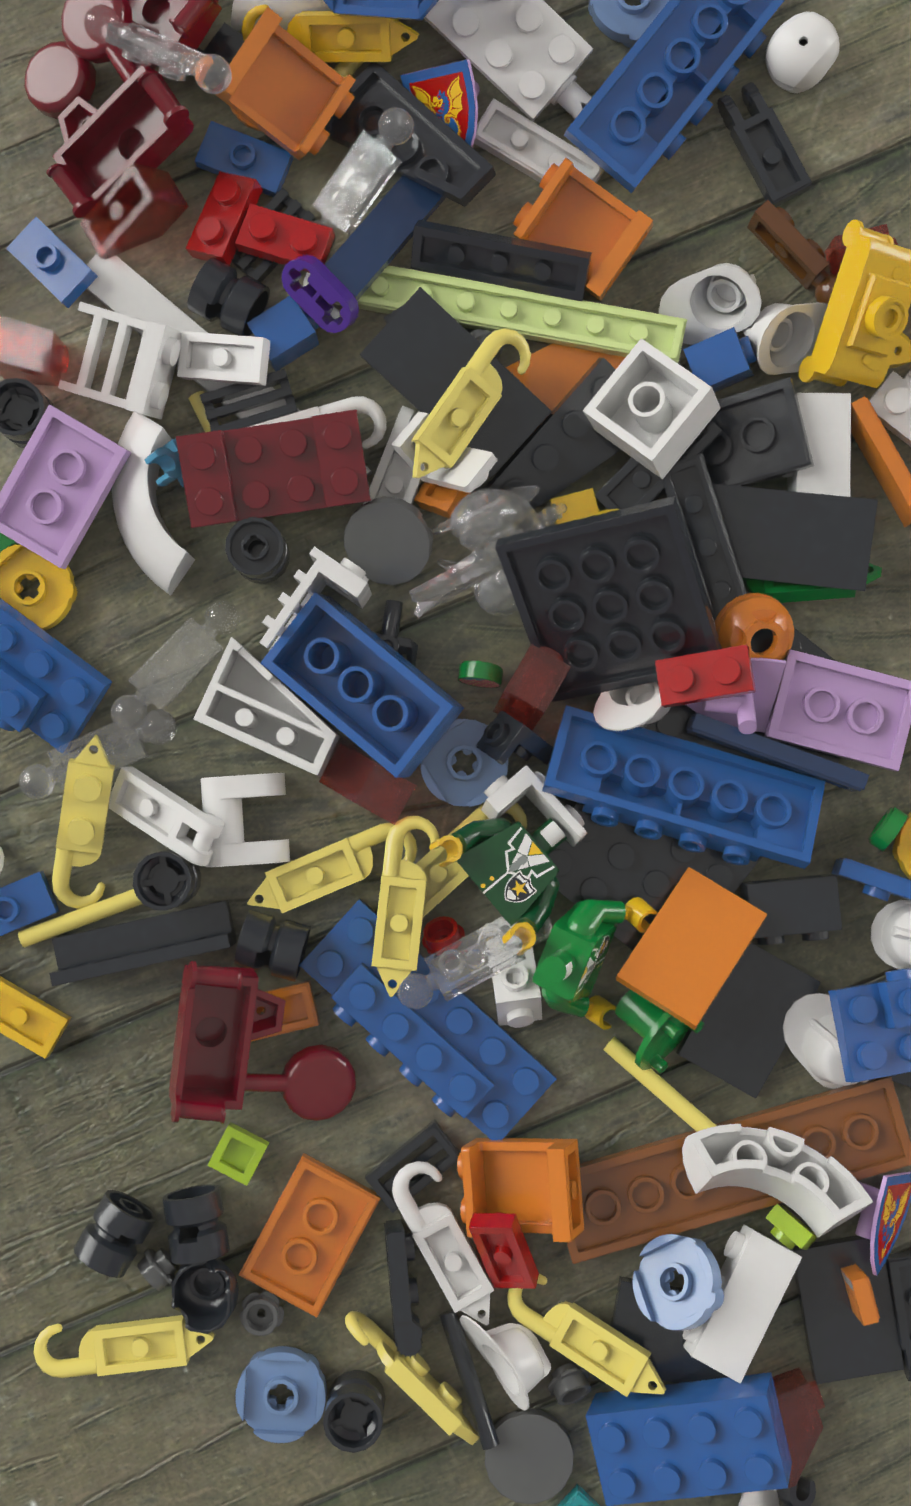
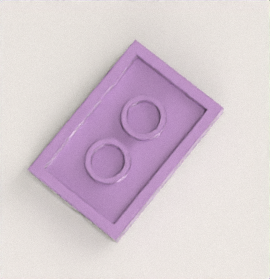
M49 404L0 492V533L59 568L66 569L131 452Z
M789 649L784 659L786 660L785 669L764 737L879 768L899 771L911 725V681Z

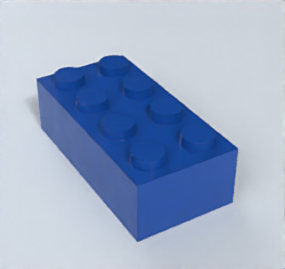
M314 592L261 661L265 668L396 778H405L412 775L464 709L460 703L332 597Z
M771 1372L744 1375L741 1384L729 1377L665 1385L666 1391L664 1394L630 1392L628 1397L618 1391L596 1393L587 1411L586 1420L606 1506L786 1489L789 1486L792 1460Z

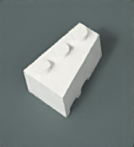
M232 637L230 638L194 716V720L322 777L340 736L238 641Z

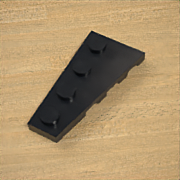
M371 62L356 78V81L349 90L355 97L342 117L339 119L333 114L324 128L330 133L329 139L464 207L496 176L493 166L377 62Z
M602 357L597 359L481 491L514 522L517 523L621 450L595 431L583 412L584 408L616 370L606 359Z

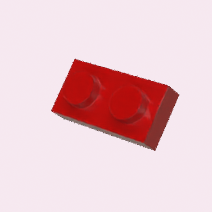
M219 171L185 248L193 258L208 261L210 258H216L230 266L237 250L235 242L250 203L256 205L263 191L258 181L253 178Z
M250 203L235 244L240 252L282 265H286L291 260L303 255L314 256L325 265L335 239L333 228Z
M747 644L655 661L661 706L664 708L756 693L750 650Z
M501 1212L473 1213L468 1228L493 1288L536 1289L539 1272L516 1214Z

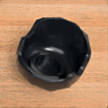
M216 1258L202 1263L182 1265L171 1283L173 1298L171 1307L183 1315L185 1318V1328L189 1331L209 1334L222 1328L237 1306L239 1295L237 1279L229 1267L220 1259Z

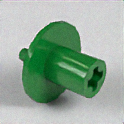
M631 989L622 997L615 1009L616 1016L643 1038L636 1053V1065L641 1070H648L653 1067L660 1074L668 1066V1062L664 1058L680 1043L688 1030L691 1029L698 1033L705 1024L700 1021L694 1030Z

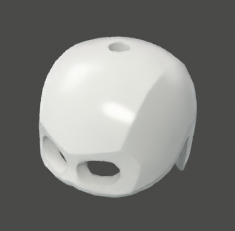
M806 11L794 15L775 31L766 49L765 60L769 75L779 87L791 93H800L815 86L825 76L839 54V36L833 24L815 12ZM803 39L808 42L805 46L799 44Z

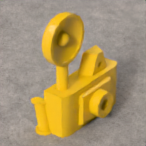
M855 219L847 224L843 232L842 240L847 248L812 355L805 357L799 366V378L805 383L816 380L842 387L847 381L878 388L882 384L888 369L911 362V341L903 333L908 323V310L911 304V250L894 245L891 236L865 228L860 220Z

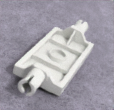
M439 0L424 17L466 59H470V63L532 122L550 103L553 105L559 103L575 119L592 98L575 82L577 79L575 73L590 56L593 48L544 0Z

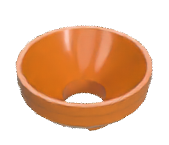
M747 593L736 597L724 606L714 622L722 649L747 644L751 658L784 660L794 640V625L788 610L778 600L767 594ZM760 629H770L773 633L771 646L766 651L753 652L751 649V639L755 632Z

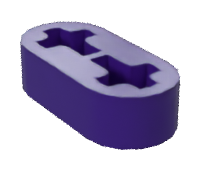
M303 255L285 265L281 279L284 289L322 329L327 332L338 333L355 323L359 314L356 298L319 259L311 255ZM307 269L310 273L308 277L309 284L306 286H302L299 282L302 276L300 271ZM339 302L343 307L340 310L341 316L334 319L330 314L333 310L332 304Z

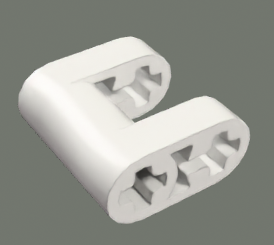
M285 773L201 778L203 812L213 815L225 823L220 838H214L210 847L213 854L206 867L290 862L289 839L244 842L242 798L286 795Z

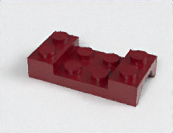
M357 409L239 429L216 430L176 436L191 528L238 522L249 517L265 518L370 502L371 496Z

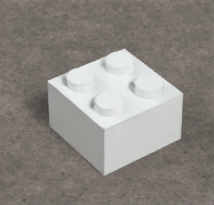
M641 338L584 408L583 412L595 431L663 480L720 410V405L711 386Z

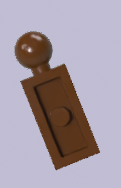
M767 200L754 212L747 228L806 290L811 285L816 288L815 298L817 303L828 304L837 275H828L825 271L829 263L824 259L825 254L822 248L814 240L805 239L794 227V221L786 210L781 207H775Z

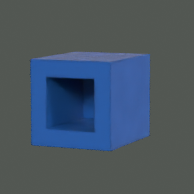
M290 296L247 322L252 337H264L271 341L269 363L274 371L280 370L319 345L315 330L320 326Z
M734 327L683 349L692 374L711 386L714 393L754 376L750 364L757 361L749 337L745 336L740 339Z

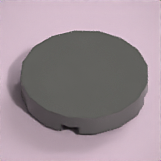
M383 496L375 498L355 510L344 530V548L349 560L363 569L368 579L376 583L396 585L409 582L422 572L432 553L433 534L430 526L428 528L427 523L423 519L424 515L417 507L401 498Z
M529 1409V1411L521 1412L516 1410L507 1413L494 1424L500 1444L485 1450V1467L490 1482L501 1495L516 1503L537 1504L552 1499L565 1487L573 1471L574 1452L567 1430L556 1417L540 1409Z

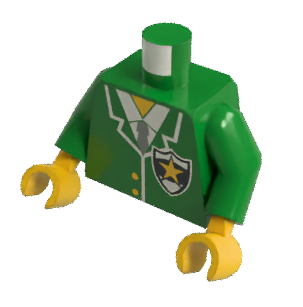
M640 897L632 898L626 905L622 901L586 899L575 904L552 927L533 976L532 982L542 987L541 992L546 1004L552 1009L580 1018L585 1016V1018L603 1030L610 1029L612 1025L603 1020V1017L607 1011H615L616 1006L599 995H595L590 999L588 996L592 992L618 924L627 920L640 933H645L650 924L644 918L649 914H657L658 912Z

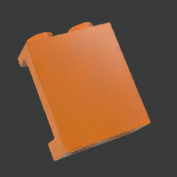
M267 7L211 92L296 159L301 160L308 152L315 156L330 135L324 129L333 114L340 119L355 97L349 90L356 79L349 74L346 77H342L284 30L279 25L282 18Z
M565 158L560 166L553 163L547 170L539 184L543 191L535 203L532 205L530 202H527L517 214L513 225L517 227L514 236L518 239L592 252L586 291L599 301H602L653 228V220L640 210L635 212L577 170L573 162Z
M476 1138L461 1148L457 1160V1171L459 1177L463 1179L464 1189L460 1215L462 1222L466 1224L468 1238H472L468 1227L473 1213L501 1212L516 1214L523 1233L553 1234V1242H572L584 1231L578 1139L503 1138L502 1140H491L489 1138Z

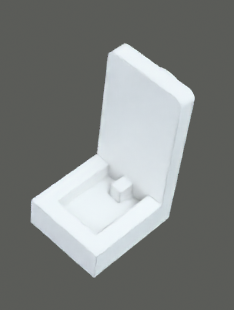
M418 412L391 444L412 470L416 446L412 438L429 416L428 413ZM466 447L452 468H440L420 477V479L427 483L471 493L486 481L490 469L497 462V458L492 452ZM423 463L421 464V467H420L422 471L425 469V466H424Z
M527 765L509 780L505 775H502L485 790L484 793L488 798L481 811L489 819L501 817L526 795L547 819L551 818L567 836L568 839L566 840L571 846L575 847L587 834L586 830L582 827L584 821L580 814L568 804L563 806L553 794L543 792L545 776L538 771L533 773Z
M506 920L486 923L484 930L498 1025L520 1028L531 1025L536 1020H542L540 987L532 982L536 970L533 947L523 955H517L522 949V941L519 937L513 935L505 944L502 942L503 935L513 926H510Z

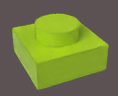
M230 1122L207 1166L247 1186L270 1142Z
M776 1204L765 1217L774 1225L770 1233L790 1250L796 1245L801 1249L808 1250L817 1239L814 1232L783 1205Z

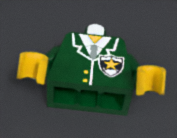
M503 817L472 821L451 835L443 836L429 845L430 850L438 846L444 847L447 851V859L438 865L443 868L457 861L510 926H513L503 935L502 942L504 944L513 935L519 937L522 941V949L517 953L519 956L523 955L535 944L536 934L551 915L560 887L556 877L560 870L548 855L568 839L551 818L531 834L527 832L519 821L512 824Z

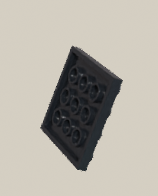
M675 496L499 538L496 542V552L552 702L657 682L656 660L722 649Z

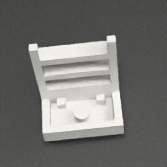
M80 302L78 311L94 315L77 384L60 380L58 388L162 420L180 354L181 332L151 320L149 322ZM108 320L119 323L102 390L99 392L91 389ZM134 327L144 331L125 400L116 397L115 394Z
M314 546L309 553L314 564L307 574L298 569L294 578L299 586L291 597L284 592L280 595L278 600L284 607L275 620L269 615L265 617L262 623L269 629L259 643L269 648L276 636H278L274 642L275 644L314 592L321 593L326 585L363 609L372 596L367 583L369 579L365 576L366 572L346 558H343L341 563H338ZM308 593L302 603L299 604L305 594ZM291 614H293L287 625L284 627L285 623L287 622Z

